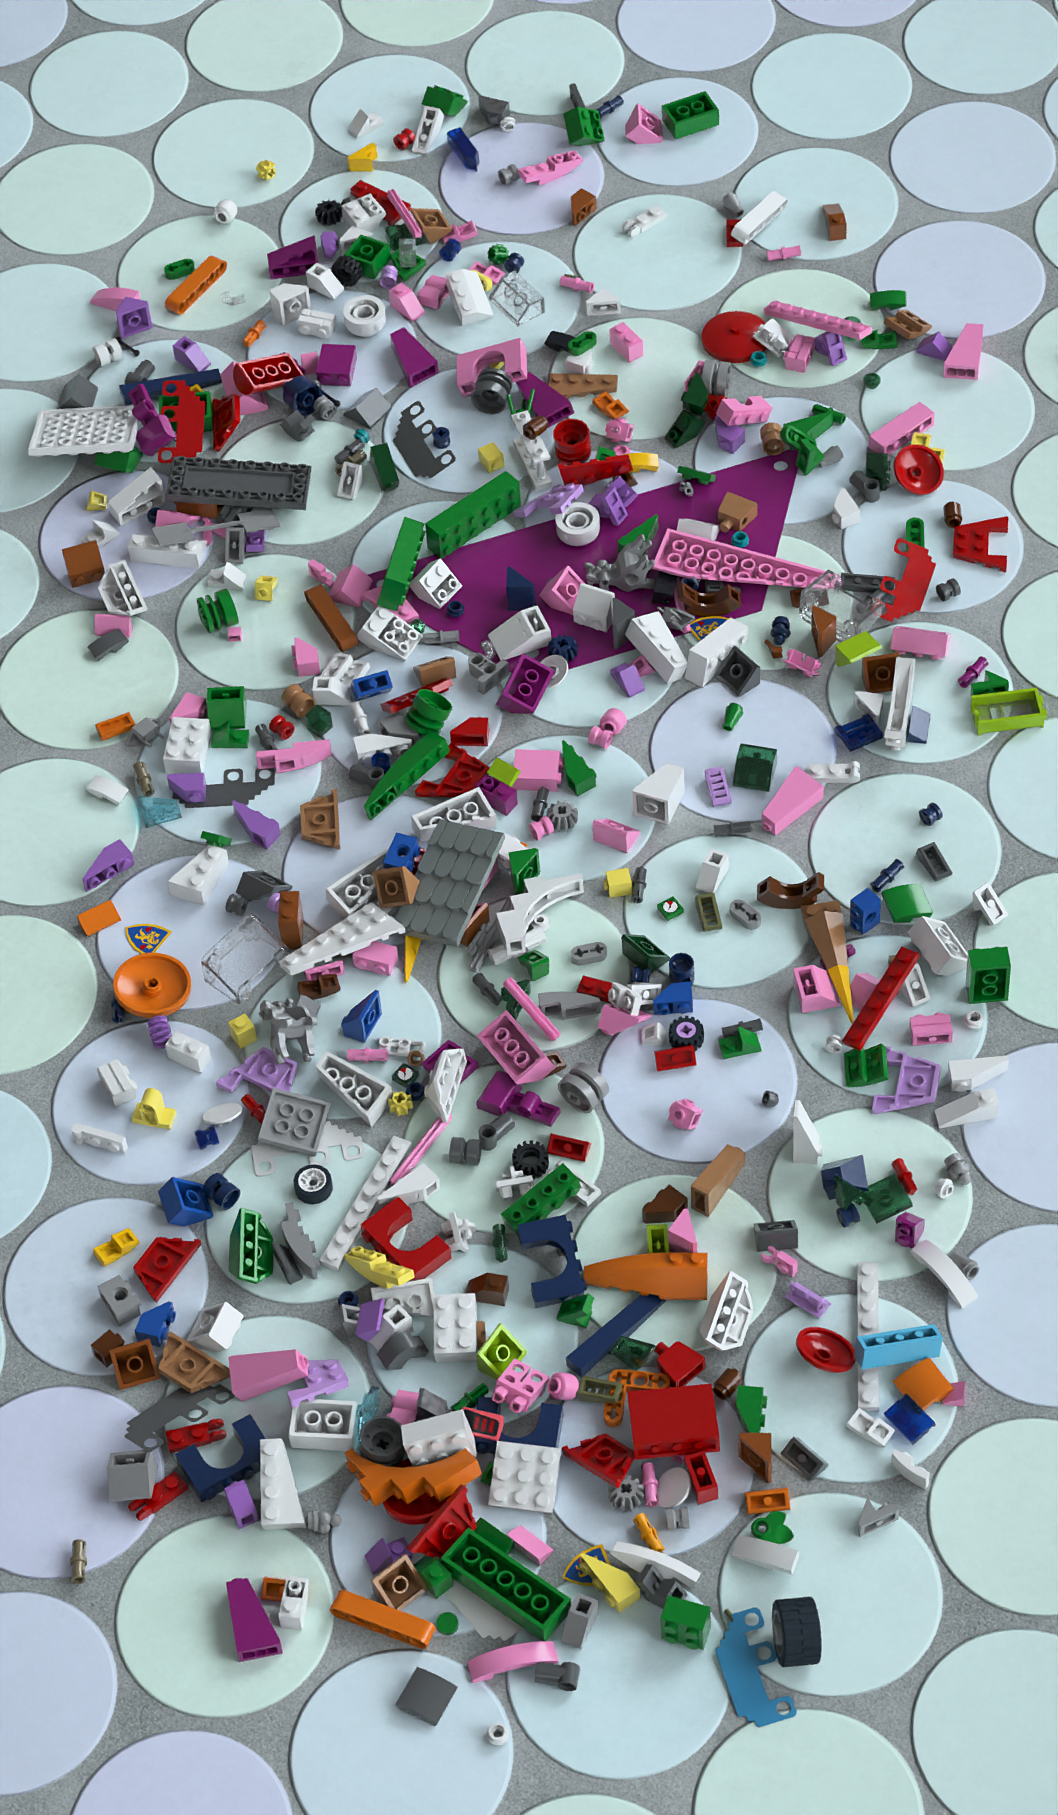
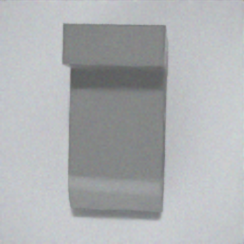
M473 653L468 657L469 672L477 679L478 691L483 695L509 675V664L504 659L495 664L480 653Z

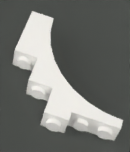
M896 657L891 705L884 738H886L885 745L889 746V750L900 751L901 747H905L916 659Z
M581 873L543 880L542 876L523 879L524 894L510 896L511 910L496 913L497 929L507 956L526 952L525 933L529 924L541 911L557 901L584 893Z

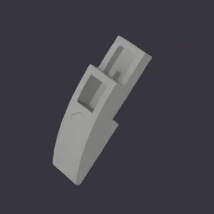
M293 1202L286 1203L288 1221L281 1222L285 1243L299 1267L310 1277L317 1279L316 1270H320L318 1258L313 1257V1253H316L315 1243L310 1241L308 1234H304L303 1227L298 1226L297 1222L301 1221L299 1209H294Z

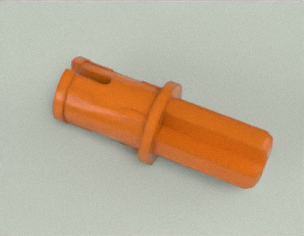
M258 320L248 330V334L243 339L244 346L250 347L255 340L260 338L261 332L266 328L264 321Z

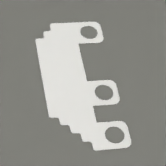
M326 1121L317 1152L325 1153L326 1158L322 1162H316L313 1160V1156L308 1155L310 1165L328 1164L330 1162L328 1147L342 1145L344 1159L362 1158L364 1156L361 1136L355 1137L352 1132L346 1133V1129H338V1125L332 1126L330 1121ZM262 1142L252 1145L251 1150L255 1174L263 1176L275 1173V1156L298 1152ZM350 1146H357L360 1152L356 1156H350L347 1154V1149ZM261 1162H269L271 1169L267 1172H261L258 1168Z
M452 1578L453 1587L444 1594L482 1638L490 1635L493 1639L500 1637L503 1641H506L522 1629L517 1623Z

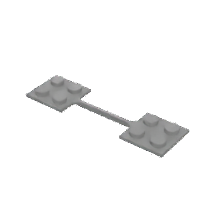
M264 509L237 514L240 521L192 529L184 522L153 527L152 531L159 545L168 547L172 544H186L195 541L192 535L195 532L240 525L244 527L246 532L254 533L258 530H272L280 527V523L272 509Z

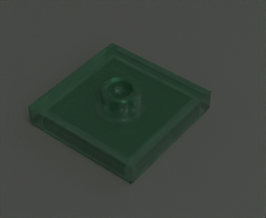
M895 1173L869 1185V1191L859 1193L876 1224L913 1207L912 1201Z

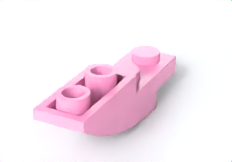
M575 150L547 157L545 163L518 169V175L525 183L535 181L538 185H542L569 173L580 165L583 159Z
M330 739L293 743V748L256 751L258 769L276 768L277 773L302 769L332 755Z

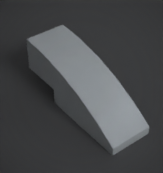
M564 991L538 993L539 1007L545 1016L561 1014L562 1020L601 1013L600 999L590 995Z

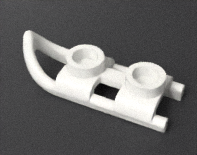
M377 1037V1042H379L378 1049H388V1055L408 1057L411 1045L421 1046L417 1050L421 1052L425 1048V1042L412 1041L407 1038ZM394 1047L398 1048L397 1052L390 1051V1048Z

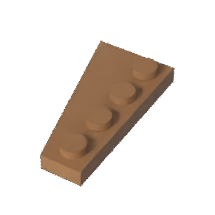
M550 373L548 385L567 399L577 395L579 397H586L590 393L599 395L605 391L607 393L617 392L618 375Z

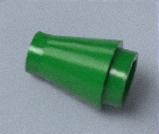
M730 703L726 707L724 723L722 725L724 730L732 731L742 717L743 708L741 705Z

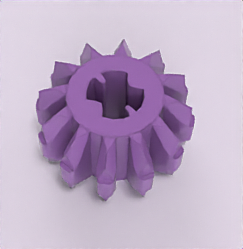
M164 1015L154 1016L148 1019L147 1022L150 1037L156 1049L166 1048L165 1044L172 1036L168 1019Z

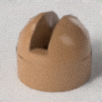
M414 1050L408 1055V1062L412 1066H420L425 1060L424 1054L421 1051ZM413 1057H421V1059L417 1061L413 1060Z

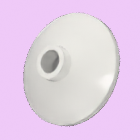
M551 655L540 662L555 671L547 688L559 685L566 677L568 663L562 656Z

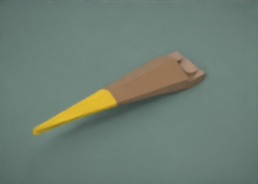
M839 900L801 906L804 926L831 977L850 1022L853 1023L844 921Z

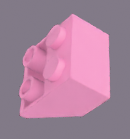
M814 965L793 968V983L802 1013L841 1006L837 990L828 971Z

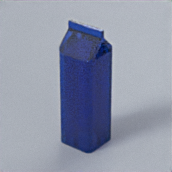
M461 127L448 131L447 141L465 168L477 172L479 165L477 149Z

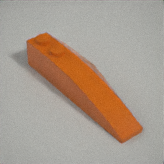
M664 1252L619 1257L584 1266L583 1279H585L586 1285L607 1289L617 1287L623 1292L633 1290L640 1292V1295L644 1296L654 1294L659 1295V1299L707 1300L708 1253Z

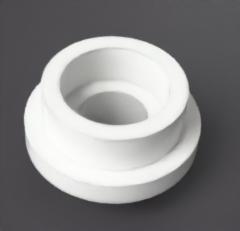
M505 117L500 121V127L503 131L508 132L515 128L516 121L514 118Z
M538 914L531 922L533 929L541 927L543 932L550 926L549 918L543 914Z
M971 1010L965 1015L964 1023L968 1028L978 1029L984 1024V1017L979 1011Z
M940 1179L937 1182L935 1193L940 1198L945 1199L952 1194L954 1188L952 1180Z
M494 1723L487 1730V1739L493 1745H502L509 1738V1730L504 1724ZM496 1733L502 1734L501 1737H495L494 1735Z

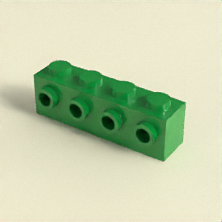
M562 1163L501 1213L504 1223L519 1238L517 1225L546 1219L552 1211L559 1209L569 1197H573L579 1192V1189L582 1188L579 1179Z

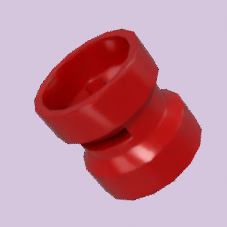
M405 128L401 131V134H397L393 138L395 146L400 150L406 149L408 144H412L415 141V135L409 128Z
M277 715L271 720L269 729L273 733H278V736L283 740H286L293 734L295 726L289 721L286 722V719L281 715Z

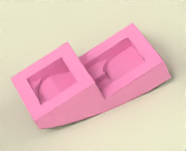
M472 220L458 228L453 224L450 226L452 231L444 236L443 240L445 244L458 243L477 236L478 232Z
M477 261L469 269L486 275L492 280L493 285H497L505 275L498 268L492 265L488 268Z

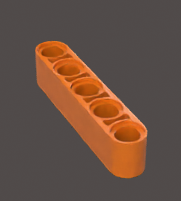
M209 256L167 297L165 308L182 315L224 274L227 262L215 256Z
M346 1590L338 1591L329 1610L340 1619L421 1649L427 1648L436 1630V1627L427 1620Z

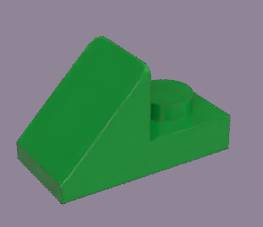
M807 438L802 439L800 442L796 465L806 476L824 459L821 451L811 444Z
M985 670L984 682L971 684L970 696L1009 691V681Z
M226 721L213 731L211 748H248L249 730L231 729L229 721Z
M532 950L518 957L520 964L527 968L532 981L549 974V958L539 951Z
M737 1027L736 1036L718 1039L723 1059L762 1051L757 1033L742 1027Z
M588 1293L563 1301L556 1320L586 1328L592 1315L594 1297Z

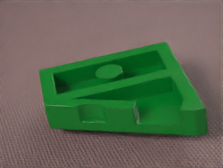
M403 246L390 255L391 261L398 270V274L403 282L426 266V260Z

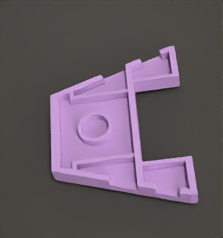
M582 484L556 485L552 487V490L514 510L515 518L526 517L538 508L550 507L551 514H563L566 511L565 506L570 507L571 500H576L584 491Z
M885 1046L887 1066H901L895 1096L874 1095L872 1113L879 1114L935 1102L941 1072L940 1065L919 1057L907 1056V1053L902 1051L898 1053Z
M262 1047L244 1060V1064L237 1069L233 1068L230 1070L226 1077L223 1079L219 1078L216 1081V1086L232 1094L241 1080L245 1079L271 1093L273 1088L290 1092L297 1070V1062L285 1058L284 1064L277 1065L273 1051Z
M308 1360V1376L302 1378L306 1388L287 1391V1398L291 1407L299 1406V1402L306 1399L307 1402L313 1401L315 1396L321 1393L329 1395L349 1387L348 1378L338 1360Z

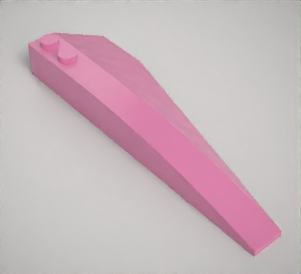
M669 528L654 560L655 565L652 567L654 570L684 578H693L694 576L696 579L830 590L835 589L839 579V574Z

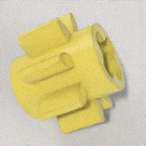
M266 159L260 161L256 167V171L259 172L257 176L266 181L272 179L276 174V169L273 168L275 164Z
M403 1091L393 1093L392 1099H388L390 1112H395L398 1116L408 1115L409 1109L413 1108L411 1095H406Z

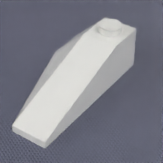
M795 1100L793 1162L818 1164V1156L822 1157L823 1144H819V1135L800 1100Z

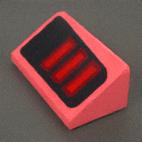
M468 1407L462 1408L474 1436L499 1441L504 1426V1417L502 1415Z

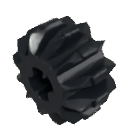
M322 200V203H318L317 208H315V216L318 223L330 226L331 224L336 225V222H341L343 217L342 207L336 200Z

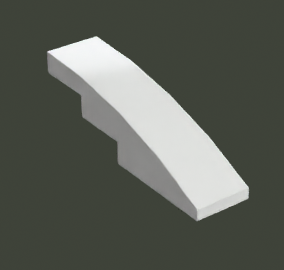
M616 1542L610 1552L611 1555L640 1574L646 1564H652L664 1579L675 1577L690 1588H693L701 1574L681 1561L638 1545Z

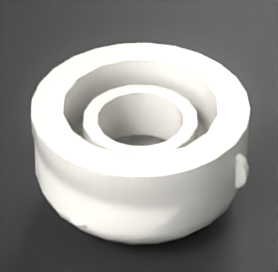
M369 295L357 296L349 300L343 308L346 328L354 335L360 337L373 336L385 326V306L377 297Z
M573 502L570 507L565 506L566 511L563 514H556V532L564 543L571 546H584L597 538L600 531V518L598 511L592 505L583 502Z

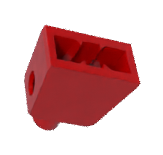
M676 1341L670 1347L660 1342L654 1349V1352L659 1355L657 1358V1369L669 1378L671 1387L686 1386L705 1369V1357L680 1341Z

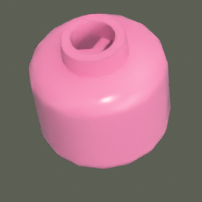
M617 708L608 709L600 719V727L603 731H612L613 736L618 735L626 725V716Z
M559 1372L551 1376L547 1388L552 1398L570 1401L576 1397L579 1383L575 1375Z

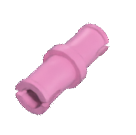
M800 245L788 248L784 246L781 249L766 251L768 261L777 259L787 260L789 257L801 256Z
M562 276L560 279V286L573 288L574 291L581 290L592 293L594 290V283L582 281L581 278L576 277L574 279Z
M365 1047V1049H348L347 1059L348 1062L365 1061V1063H370V1061H388V1049H370V1047Z
M650 1462L641 1465L643 1475L641 1485L644 1487L645 1505L647 1507H655L659 1505L657 1494L659 1484L655 1477V1464Z

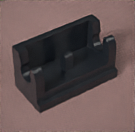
M659 571L652 603L670 604V600H665L663 597L673 598L678 576Z

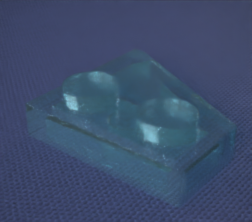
M136 797L146 828L182 818L176 799Z
M372 1386L369 1392L364 1394L362 1405L359 1404L357 1407L356 1417H359L357 1442L359 1443L363 1425L374 1418L377 1412L380 1387Z

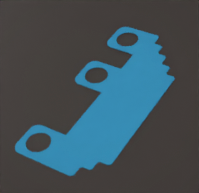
M754 1607L732 1614L733 1622L728 1623L729 1630L724 1631L725 1639L720 1640L721 1647L716 1648L715 1652L738 1717L746 1716L749 1722L755 1721L757 1727L794 1717L796 1709L791 1697L784 1696L769 1701L757 1668L776 1660L777 1656L772 1643L765 1641L749 1646L745 1634L764 1626L760 1610ZM748 1613H755L759 1617V1622L755 1626H749L745 1623V1616ZM760 1647L770 1649L771 1656L768 1659L762 1660L758 1658L757 1650ZM783 1701L789 1703L791 1711L787 1715L779 1714L776 1710L778 1703Z

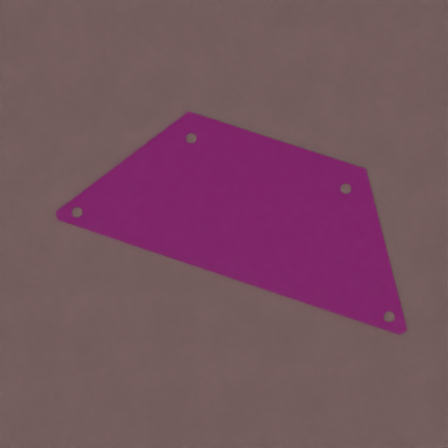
M789 449L778 455L765 456L712 472L710 474L716 475L714 482H708V484L698 482V478L681 481L691 484L694 491L691 497H686L685 492L679 490L681 482L637 494L638 497L625 508L628 516L619 526L613 525L610 518L599 517L600 531L597 538L584 546H571L561 541L556 532L555 519L459 547L441 559L462 585L442 608L439 609L419 599L410 587L405 599L418 613L419 622L437 632H440V630L443 632L458 630L460 641L457 643L475 653L484 655L497 664L500 662V659L488 634L520 612L508 611L506 577L507 567L510 566L534 584L536 606L540 609L551 630V640L552 637L558 638V635L565 636L567 634L568 637L573 636L574 641H577L578 654L574 661H568V670L635 650L637 648L630 640L619 649H614L613 623L608 631L604 632L574 622L573 615L551 608L539 596L546 584L566 566H569L585 584H588L584 564L591 563L597 566L599 560H606L608 564L615 563L618 556L617 541L657 514L659 528L652 540V546L649 547L646 553L648 560H655L667 529L677 531L679 519H691L720 525L718 523V510L727 492L757 503V516L741 530L749 537V544L743 547V549L776 557L798 472V466L796 465L798 451ZM782 461L788 467L780 471L774 468V464ZM730 528L725 533L719 530L715 541L732 545L731 538L738 531ZM432 555L418 559L411 581L430 562L440 558ZM387 569L368 574L373 580L369 590L377 588V582L385 578ZM649 570L646 574V579H654L656 582L659 571ZM699 579L700 583L696 591L705 593L704 580ZM723 581V586L729 584L731 587L741 589V606L721 617L737 619L762 611L768 589L767 584ZM598 583L593 584L594 587L600 588ZM614 585L608 586L609 592L614 593L615 598L635 611V618L658 612L657 606L663 610L664 607L676 608L674 594L672 599L663 597L665 600H670V604L652 603L654 588H638L626 592ZM456 600L463 604L465 609L463 615L451 617L447 614L446 609L451 601ZM693 615L695 617V620L702 618L700 616ZM669 629L673 637L684 635L680 630ZM548 646L537 649L539 654L532 659L541 662L548 657ZM521 655L506 659L509 664V672L512 673Z

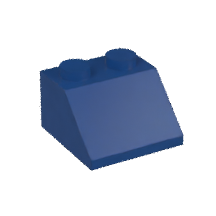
M171 1177L158 1190L169 1224L185 1227L211 1219L214 1216L208 1197L202 1192L203 1184Z

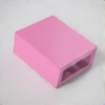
M515 749L513 767L521 772L513 784L514 789L538 791L541 787H545L549 791H558V784H562V773H560V770L564 768V758H560V751Z

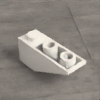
M372 733L353 737L354 749L359 765L402 756L412 747V740Z
M424 1163L414 1167L404 1178L398 1179L392 1187L380 1193L377 1197L378 1209L381 1210L397 1197L406 1204L426 1200L440 1189L439 1177Z

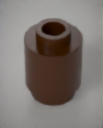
M541 415L535 416L524 424L523 434L525 437L533 440L546 431L548 427L547 419Z
M957 502L946 503L943 507L947 526L954 528V526L961 525V505Z
M727 1368L715 1381L712 1388L714 1394L722 1400L731 1397L737 1390L738 1385L743 1383L741 1373L734 1368Z

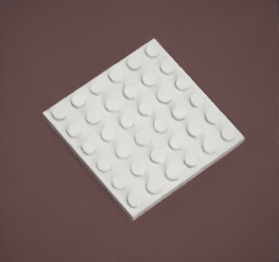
M133 405L40 410L28 447L29 456L42 457L44 455L60 456L61 454L77 455L78 453L90 455L96 452L108 454L113 451L126 453L133 450L140 421L132 414Z

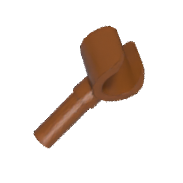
M765 640L764 643L770 648L773 659L783 657L781 646L774 647L769 640Z

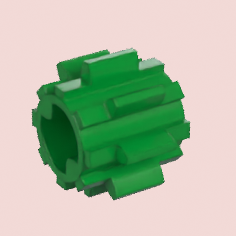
M503 244L492 245L487 252L490 262H493V265L504 264L509 257V250Z

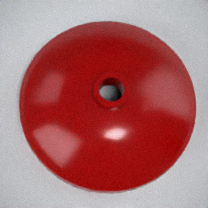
M919 444L908 445L895 457L894 473L896 479L907 491L916 495H927L934 492L941 485L944 477L943 464L938 455L930 448Z
M808 1327L801 1330L796 1338V1347L800 1355L817 1369L830 1373H841L850 1370L856 1362L853 1346L834 1331L821 1327Z

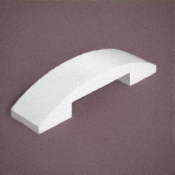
M924 1240L910 1250V1253L922 1266L926 1265L949 1290V1296L961 1309L978 1299L976 1291L965 1275L936 1245L928 1240Z

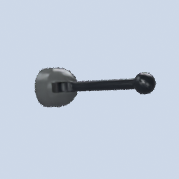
M316 378L310 379L321 388V383ZM322 390L323 395L332 401L336 407L340 406L339 400L333 399Z

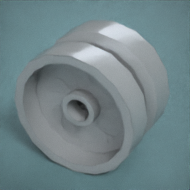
M705 360L702 380L709 394L714 395L715 391L716 396L720 394L726 398L728 397L731 382L730 362H720L717 369L715 361Z
M580 1062L558 1083V1090L570 1106L586 1114L590 1113L597 1106L598 1102L602 1101L609 1093V1086L604 1077L595 1068Z

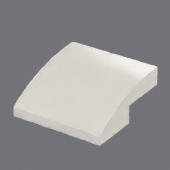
M336 653L319 677H333L351 688L352 680L364 677L370 666L368 662L353 660L351 655Z

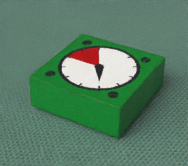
M674 896L657 904V909L667 921L684 913L683 907Z

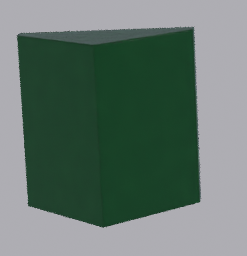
M623 934L621 937L622 954L640 969L650 968V975L670 959L665 952L645 935Z

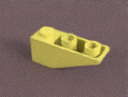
M580 1554L581 1564L579 1566L585 1575L589 1574L593 1579L594 1587L597 1591L604 1593L605 1600L611 1608L615 1607L618 1612H621L640 1599V1588L627 1572L587 1554Z

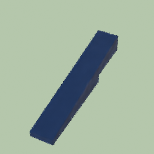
M217 368L119 385L124 404L131 405L132 401L128 393L139 384L145 386L150 399L157 397L159 401V395H163L164 381L185 380L186 386L192 387L197 384L203 389L222 383V379ZM168 384L166 386L168 393H173L177 389L175 384Z
M649 1294L648 1296L640 1295L566 1357V1366L582 1378L607 1353L611 1355L666 1300L659 1299V1295Z

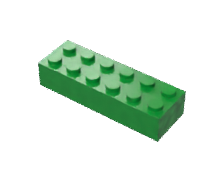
M504 471L426 522L427 548L442 559L521 507L520 482Z
M404 517L376 605L396 612L399 605L403 606L426 531L423 530L425 523Z
M467 1528L441 1557V1563L452 1574V1578L541 1641H546L568 1615L571 1607V1598L470 1528Z

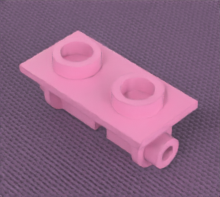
M789 649L787 651L788 659H782L783 662L787 663V667L794 670L799 668L803 670L802 673L809 677L820 675L816 671L821 668L822 663L810 656H806L805 661H803L805 654L795 649Z

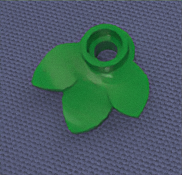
M773 1511L765 1518L756 1519L751 1526L752 1534L757 1539L784 1544L794 1538L792 1531L783 1524L786 1514L780 1511ZM760 1526L766 1527V1531L763 1533L759 1532L758 1529Z

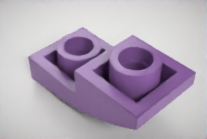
M258 530L254 533L246 532V552L264 551L265 530Z

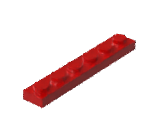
M904 947L900 948L842 1040L844 1045L861 1051L920 957L918 952Z

